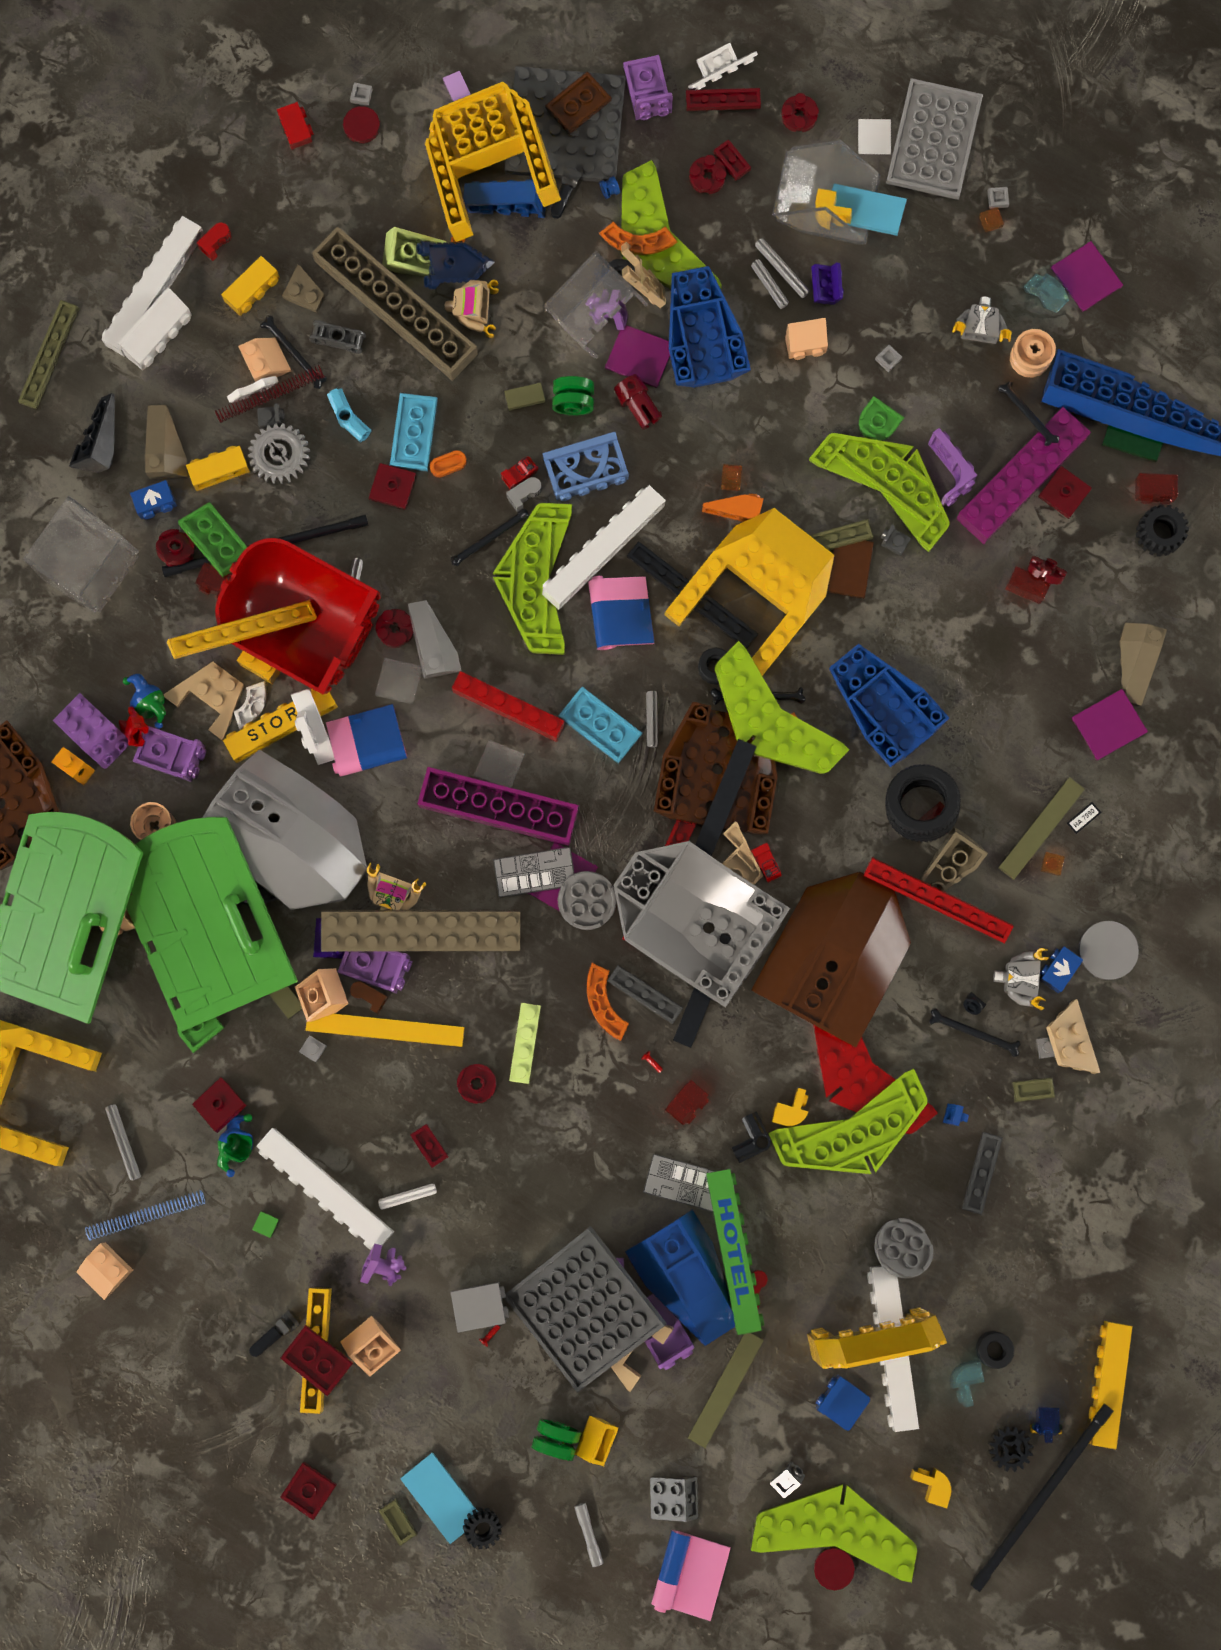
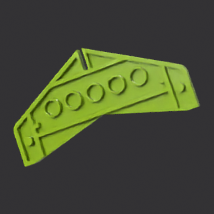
M652 160L625 173L622 178L621 228L633 235L644 236V234L657 232L665 226L670 231L657 169ZM671 231L670 233L678 243L659 253L638 255L642 259V266L646 270L650 269L660 283L671 289L672 273L706 267ZM713 273V275H714V277H715V279H716V281H717V283H718V285H719V287H720V289H721V288H722V284H721V282L719 281L718 277Z
M838 433L829 434L811 455L809 461L820 468L880 491L919 544L930 552L946 532L950 522L918 449L915 450L907 461H904L914 446Z
M540 503L536 505L493 572V575L511 576V578L493 577V580L528 650L532 653L564 655L565 643L556 607L542 595V586L551 576L572 516V504Z
M739 641L716 663V676L737 741L741 739L747 742L753 736L755 739L750 744L757 746L753 755L819 774H825L849 751L842 742L782 710L747 649Z
M911 1069L903 1073L850 1119L779 1128L768 1134L780 1161L785 1166L872 1174L864 1157L868 1155L876 1173L927 1105L928 1100L915 1070Z
M843 1484L763 1510L756 1517L751 1551L764 1553L836 1546L901 1581L912 1583L917 1554L916 1544L848 1485H846L843 1504L840 1503Z

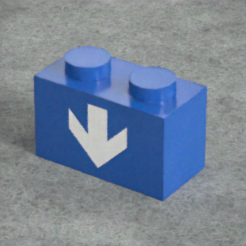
M166 480L130 493L136 512L141 519H150L157 513L169 512L177 506L170 485Z
M1064 946L1060 949L1056 948L1050 956L1052 961L1049 965L1045 964L1040 970L1041 977L1039 981L1057 993L1063 991L1083 961L1082 958Z

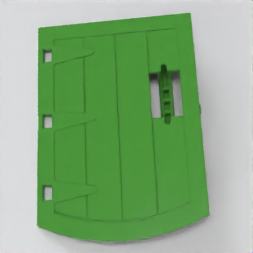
M63 812L29 814L7 883L3 903L0 906V992L87 1024L91 1023L143 856V852L130 839L107 824L77 814ZM28 836H31L33 838L30 847H25ZM10 894L14 895L11 906L7 905ZM100 926L104 928L93 966L83 965L80 962L91 927Z
M205 817L178 822L146 836L135 844L143 852V856L131 891L133 895L129 897L126 908L139 939L146 950L149 962L180 1032L298 982L227 817ZM247 900L262 934V939L252 942L236 904ZM149 941H153L156 952H151L148 945ZM176 996L181 1006L176 1009L172 1000Z

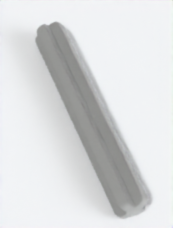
M763 238L759 239L755 244L756 248L801 298L806 297L809 294L807 286Z
M115 1104L107 1106L105 1110L129 1179L132 1181L139 1179L141 1175L118 1108Z

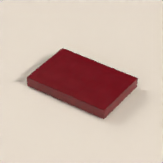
M307 1325L304 1326L280 1357V1359L326 1396L332 1392L353 1364L350 1359Z

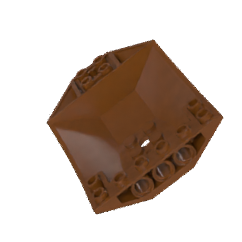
M860 871L806 888L751 991L854 1047L858 1045L911 944L895 891L865 877L864 873ZM828 961H835L838 968L835 972L827 971L826 964ZM825 978L828 981V987L825 990L818 989L816 985L818 979Z

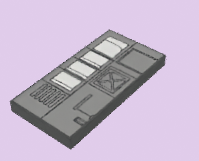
M570 847L493 859L499 898L560 889L564 881L574 874Z
M653 1154L643 1193L713 1212L706 1173L717 1171Z

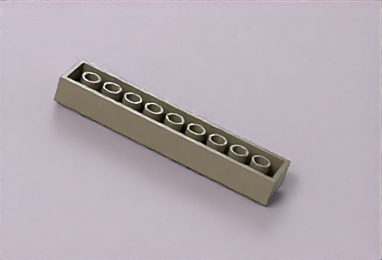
M338 226L312 252L314 261L452 381L478 355L475 344Z
M322 910L321 952L520 951V911Z

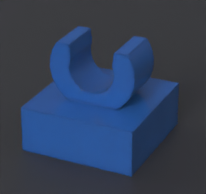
M947 1104L943 1123L959 1126L960 1121H968L969 1115L962 1113L963 1106Z

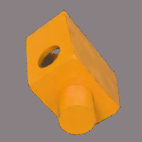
M62 747L52 760L53 764L83 786L96 771L65 747Z

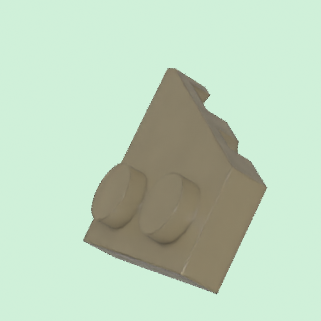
M297 264L282 297L317 313L325 295L303 268Z

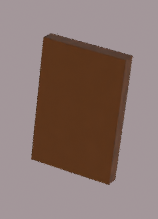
M587 71L547 103L545 108L570 135L611 102L612 97Z
M861 541L833 550L834 560L827 589L828 593L865 598L874 542Z

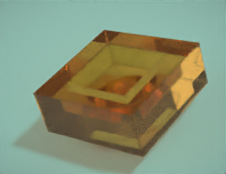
M998 207L981 212L979 215L985 233L1004 226Z
M1045 852L1040 871L1060 876L1065 856Z

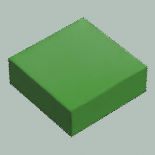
M261 1211L252 1230L271 1238L280 1219Z

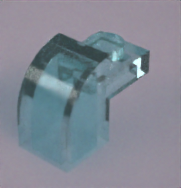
M1047 273L1044 276L1035 274L1024 285L1027 293L1040 298L1044 308L1056 313L1069 301L1063 286Z
M978 1360L958 1365L950 1377V1387L953 1389L959 1388L956 1391L959 1403H962L965 1407L974 1406L969 1385L985 1382L981 1363Z

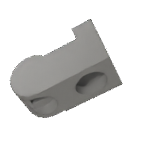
M530 477L506 492L507 499L517 513L524 509L523 503L540 495L541 482L535 477Z

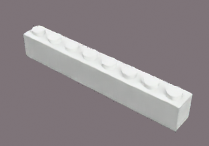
M184 216L175 222L173 231L169 236L165 237L163 246L160 251L154 254L150 266L144 269L142 278L133 286V292L124 300L120 312L114 315L112 324L104 330L102 341L105 346L125 357V354L118 345L119 341L167 288L171 287L197 247L196 242L205 235L201 226Z
M650 485L646 489L641 488L635 495L636 498L632 502L628 501L623 506V511L619 515L616 513L609 520L610 524L607 527H601L596 533L597 536L593 540L589 539L583 545V550L580 553L576 552L569 559L570 563L568 565L561 566L556 572L557 575L553 579L549 578L543 584L542 595L558 610L664 508L666 500Z
M271 1128L256 1146L260 1149L258 1153L266 1160L270 1158L275 1162L273 1166L281 1173L285 1171L290 1175L288 1179L296 1186L298 1184L305 1188L303 1192L311 1199L313 1197L320 1201L318 1205L326 1212L328 1210L335 1214L333 1218L341 1225L343 1223L350 1227L348 1231L356 1238L358 1236L365 1240L363 1244L370 1250L374 1243L383 1246L394 1233L388 1225L277 1129Z
M882 1265L870 1267V1272H867L868 1283L872 1284L873 1292H870L871 1304H875L876 1312H873L874 1324H878V1327H880L879 1323L885 1321L899 1323V1319L903 1318L898 1277L889 1273ZM909 1356L880 1361V1366L884 1365L885 1372L881 1374L883 1386L887 1387V1394H884L886 1407L889 1406L890 1415H887L889 1427H892L895 1432L919 1429Z

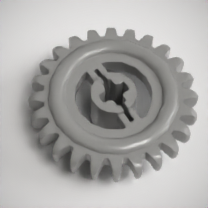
M275 423L273 428L267 425L266 431L261 428V435L254 434L256 440H250V443L254 446L248 447V450L252 453L248 454L247 457L252 459L249 465L254 466L253 472L259 471V478L265 475L264 479L266 482L272 478L273 484L276 483L277 479L283 484L284 478L291 482V475L297 479V471L303 474L301 466H308L304 460H310V457L305 454L309 453L310 449L305 447L308 445V441L303 440L305 438L304 434L298 435L299 429L292 431V425L286 428L285 423H282L280 427ZM282 440L291 446L292 456L290 460H288L289 454L285 446L274 441ZM271 444L275 446L277 452L282 454L283 459L281 458V456L279 457V455H276L277 453ZM268 445L273 462L280 466L272 465L266 460L265 450Z

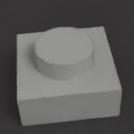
M354 82L350 102L369 106L373 91L372 86Z
M1007 187L988 189L990 209L1009 207Z
M888 345L876 356L875 360L889 373L902 360V356Z
M309 1035L299 1052L317 1063L327 1046Z
M1049 1037L1036 1039L1039 1059L1055 1057Z

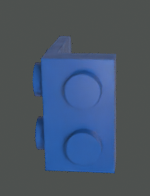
M838 1374L829 1381L827 1385L829 1388L825 1394L822 1393L815 1402L817 1404L815 1408L843 1429L849 1431L870 1402V1397Z

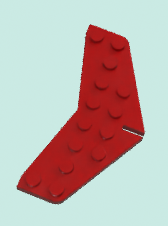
M813 1025L825 1097H828L839 1087L842 1088L829 1102L857 1113L896 1080L872 1062L862 1037L858 1045L854 1047ZM927 1102V1105L905 1134L916 1132L938 1114L931 1104Z

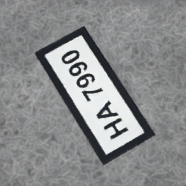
M1091 802L1067 824L1077 834L1102 812Z

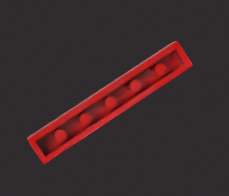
M462 671L459 672L452 686L453 693L557 742L565 726L564 720Z

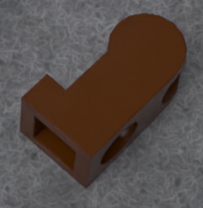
M355 982L351 985V995L358 1000H365L372 1004L370 1010L379 1014L388 997L363 982Z

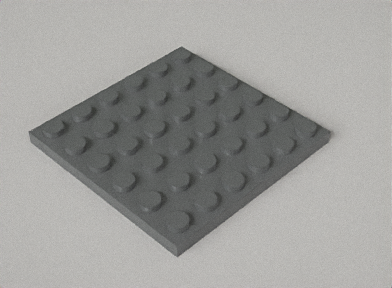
M516 66L513 90L521 98H525L531 106L554 178L562 179L563 171L568 166L583 173L579 180L600 182L602 180L607 181L612 176L616 179L626 76L590 73L612 97V101L569 135L546 110L545 105L586 72ZM525 152L506 159L505 174L532 176Z
M591 1226L505 1294L506 1301L577 1392L667 1324Z

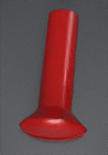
M650 1051L642 1056V1060H647L658 1073L663 1070L650 1056Z
M495 1325L484 1338H479L480 1342L488 1347V1342L501 1327Z

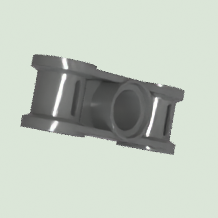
M314 320V329L312 335L309 336L311 342L347 350L356 354L362 353L361 346L363 339L366 338V333ZM337 334L342 335V338L339 340L333 339Z

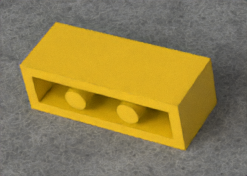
M260 256L221 294L224 302L239 316L247 313L256 300L262 299L265 292L277 284L280 278L278 271Z
M230 446L226 451L211 453L207 458L194 459L190 464L186 465L196 491L250 472L240 446Z

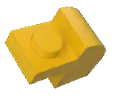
M818 188L815 201L817 219L827 227H831L832 221L838 224H850L852 209L835 206L837 192Z
M797 1088L792 1107L776 1103L771 1122L782 1126H794L801 1123L808 1114V1111L801 1110V1107H805L808 1095H805L806 1090Z
M918 1467V1471L912 1469L910 1475L912 1480L929 1485L925 1500L947 1508L951 1497V1485L948 1478L937 1468L933 1469L932 1475H929V1470Z

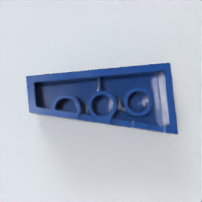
M532 179L525 181L508 180L507 182H498L493 180L488 183H481L479 181L465 183L463 200L469 213L493 214L494 211H497L503 215H510L511 212H517L523 217H529L530 213L538 214V218H545L546 206L543 207Z

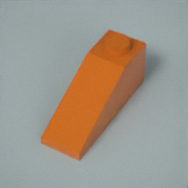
M751 493L749 495L744 494L703 503L702 512L744 522L760 515L763 498Z

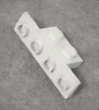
M727 43L702 56L696 61L704 78L688 85V88L699 90L706 86L705 82L709 80L714 82L722 78V73L727 71L729 74L738 69L737 65L741 63L747 65L753 62V57L758 55L757 51L751 52L737 60L731 44Z
M310 689L291 694L298 712L295 726L303 735L301 740L304 748H308L309 753L314 754L318 765L335 760L329 737Z

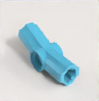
M342 388L331 390L327 397L339 425L345 428L360 443L365 441L372 432L371 429L352 412ZM345 414L350 415L349 419L347 420L341 419V417Z

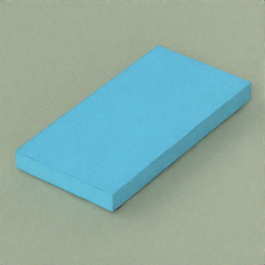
M833 184L832 191L837 192L835 206L852 209L851 223H845L844 225L898 236L907 201L906 198Z
M400 393L390 466L428 472L438 402L437 397Z
M584 687L579 689L558 715L566 724L618 764L643 734Z
M432 1452L400 1479L445 1539L451 1544L464 1533V1519L468 1520V1513L473 1515L472 1510L476 1508Z

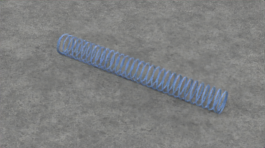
M199 1190L200 1197L202 1200L201 1205L205 1204L204 1195L202 1191ZM196 1192V1196H197V1199H198V1205H197V1206H199L200 1201H199L198 1193ZM192 1193V1196H193V1199H194V1202H195V1206H196L197 1203H196V1201H195L194 1194ZM188 1194L189 1200H190V1202H191V1208H192V1206H193L192 1200H191L190 1194ZM185 1195V1200H186V1203H187V1206H188L187 1208L185 1207L183 1197L181 1196V1200H182V1203H183V1205H184V1210L181 1208L180 1200H179V1198L177 1197V1200H178V1203H179V1206H180V1211H179V1212H181V1210L184 1211L185 1209L188 1210V1207L190 1208V1206L188 1205V1200H187L186 1195ZM174 1199L176 1210H178L176 1200ZM170 1200V1204H171V1207H172L173 1213H174L175 1211H174V1208H173V1203H172V1201ZM166 1201V1204H167V1207H168V1210H169V1215H170V1213H171L170 1207H169L168 1201ZM163 1202V1207H164L165 1213L167 1214V1212H166V1207H165V1204H164V1202ZM159 1203V1207H160V1210H161V1213H162V1217H163L164 1214H163V1211H162L161 1204ZM155 1204V1207H156V1211H157V1213H158V1218L155 1216L154 1207L152 1206V1211H153V1214H154V1219L152 1218L151 1210H150V1208L148 1207V1211H149V1214H150V1216H151V1220H152V1219L155 1220V1217H156V1219H159V1217H160L159 1211H158V1207H157L156 1204ZM144 1208V1211H145V1214H146V1217H147V1222H148V1220H149V1219H148V1214H147L146 1208ZM129 1213L130 1219H131V1221H132V1226L130 1225L128 1215L126 1214V1219H127V1222H128V1224H129V1227H133V1225H134V1226H137L138 1222H137L136 1214L134 1215V1218H135V1221H136V1225H135V1224L133 1223L132 1214ZM124 1218V1219H123V1222H124V1224H125V1229H126V1228H128V1227L126 1226V1221H125V1218ZM111 1219V1223L114 1228V1232L112 1233H115L116 1230L113 1219ZM93 1225V1230H94V1233H95L96 1238H97L98 1236H97V1233H96V1228H95V1226ZM98 1225V1226H97V1230H98V1232H99V1237H98V1238H100V1236H101V1237H103V1236L100 1234V1228H99V1225ZM102 1225V1226H101V1229H102L103 1236H104L105 1233H104V1229H103V1225ZM86 1230L87 1238H88L89 1241H91V1240L94 1238V1237H93V1232L90 1234V1238H89L88 1233H87V1230Z

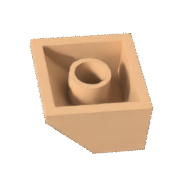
M826 318L788 324L785 340L789 359L800 360L805 358V356L813 355L818 357L826 353L828 347Z
M276 337L255 338L238 346L255 382L262 378L280 377L291 372Z
M336 968L318 969L295 986L307 1022L337 1013L349 1004Z
M105 1242L100 1243L86 1257L77 1273L106 1300L133 1269Z
M370 1316L341 1341L348 1356L369 1376L373 1375L401 1351L399 1346L373 1316Z

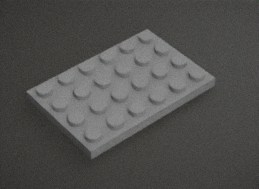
M911 78L886 184L959 200L983 94Z

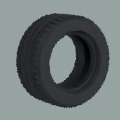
M919 764L918 766L913 765L905 768L896 774L887 788L885 800L887 819L892 828L908 840L931 842L940 839L952 830L959 817L961 802L959 788L950 774L946 771L944 772L939 767ZM921 786L930 787L937 791L945 804L939 815L925 821L910 817L901 805V800L908 791Z

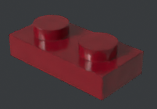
M729 139L714 149V155L724 164L736 181L751 171V166Z
M425 1124L410 1135L431 1168L449 1157L428 1124Z

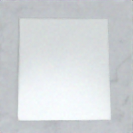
M858 119V154H891V119Z

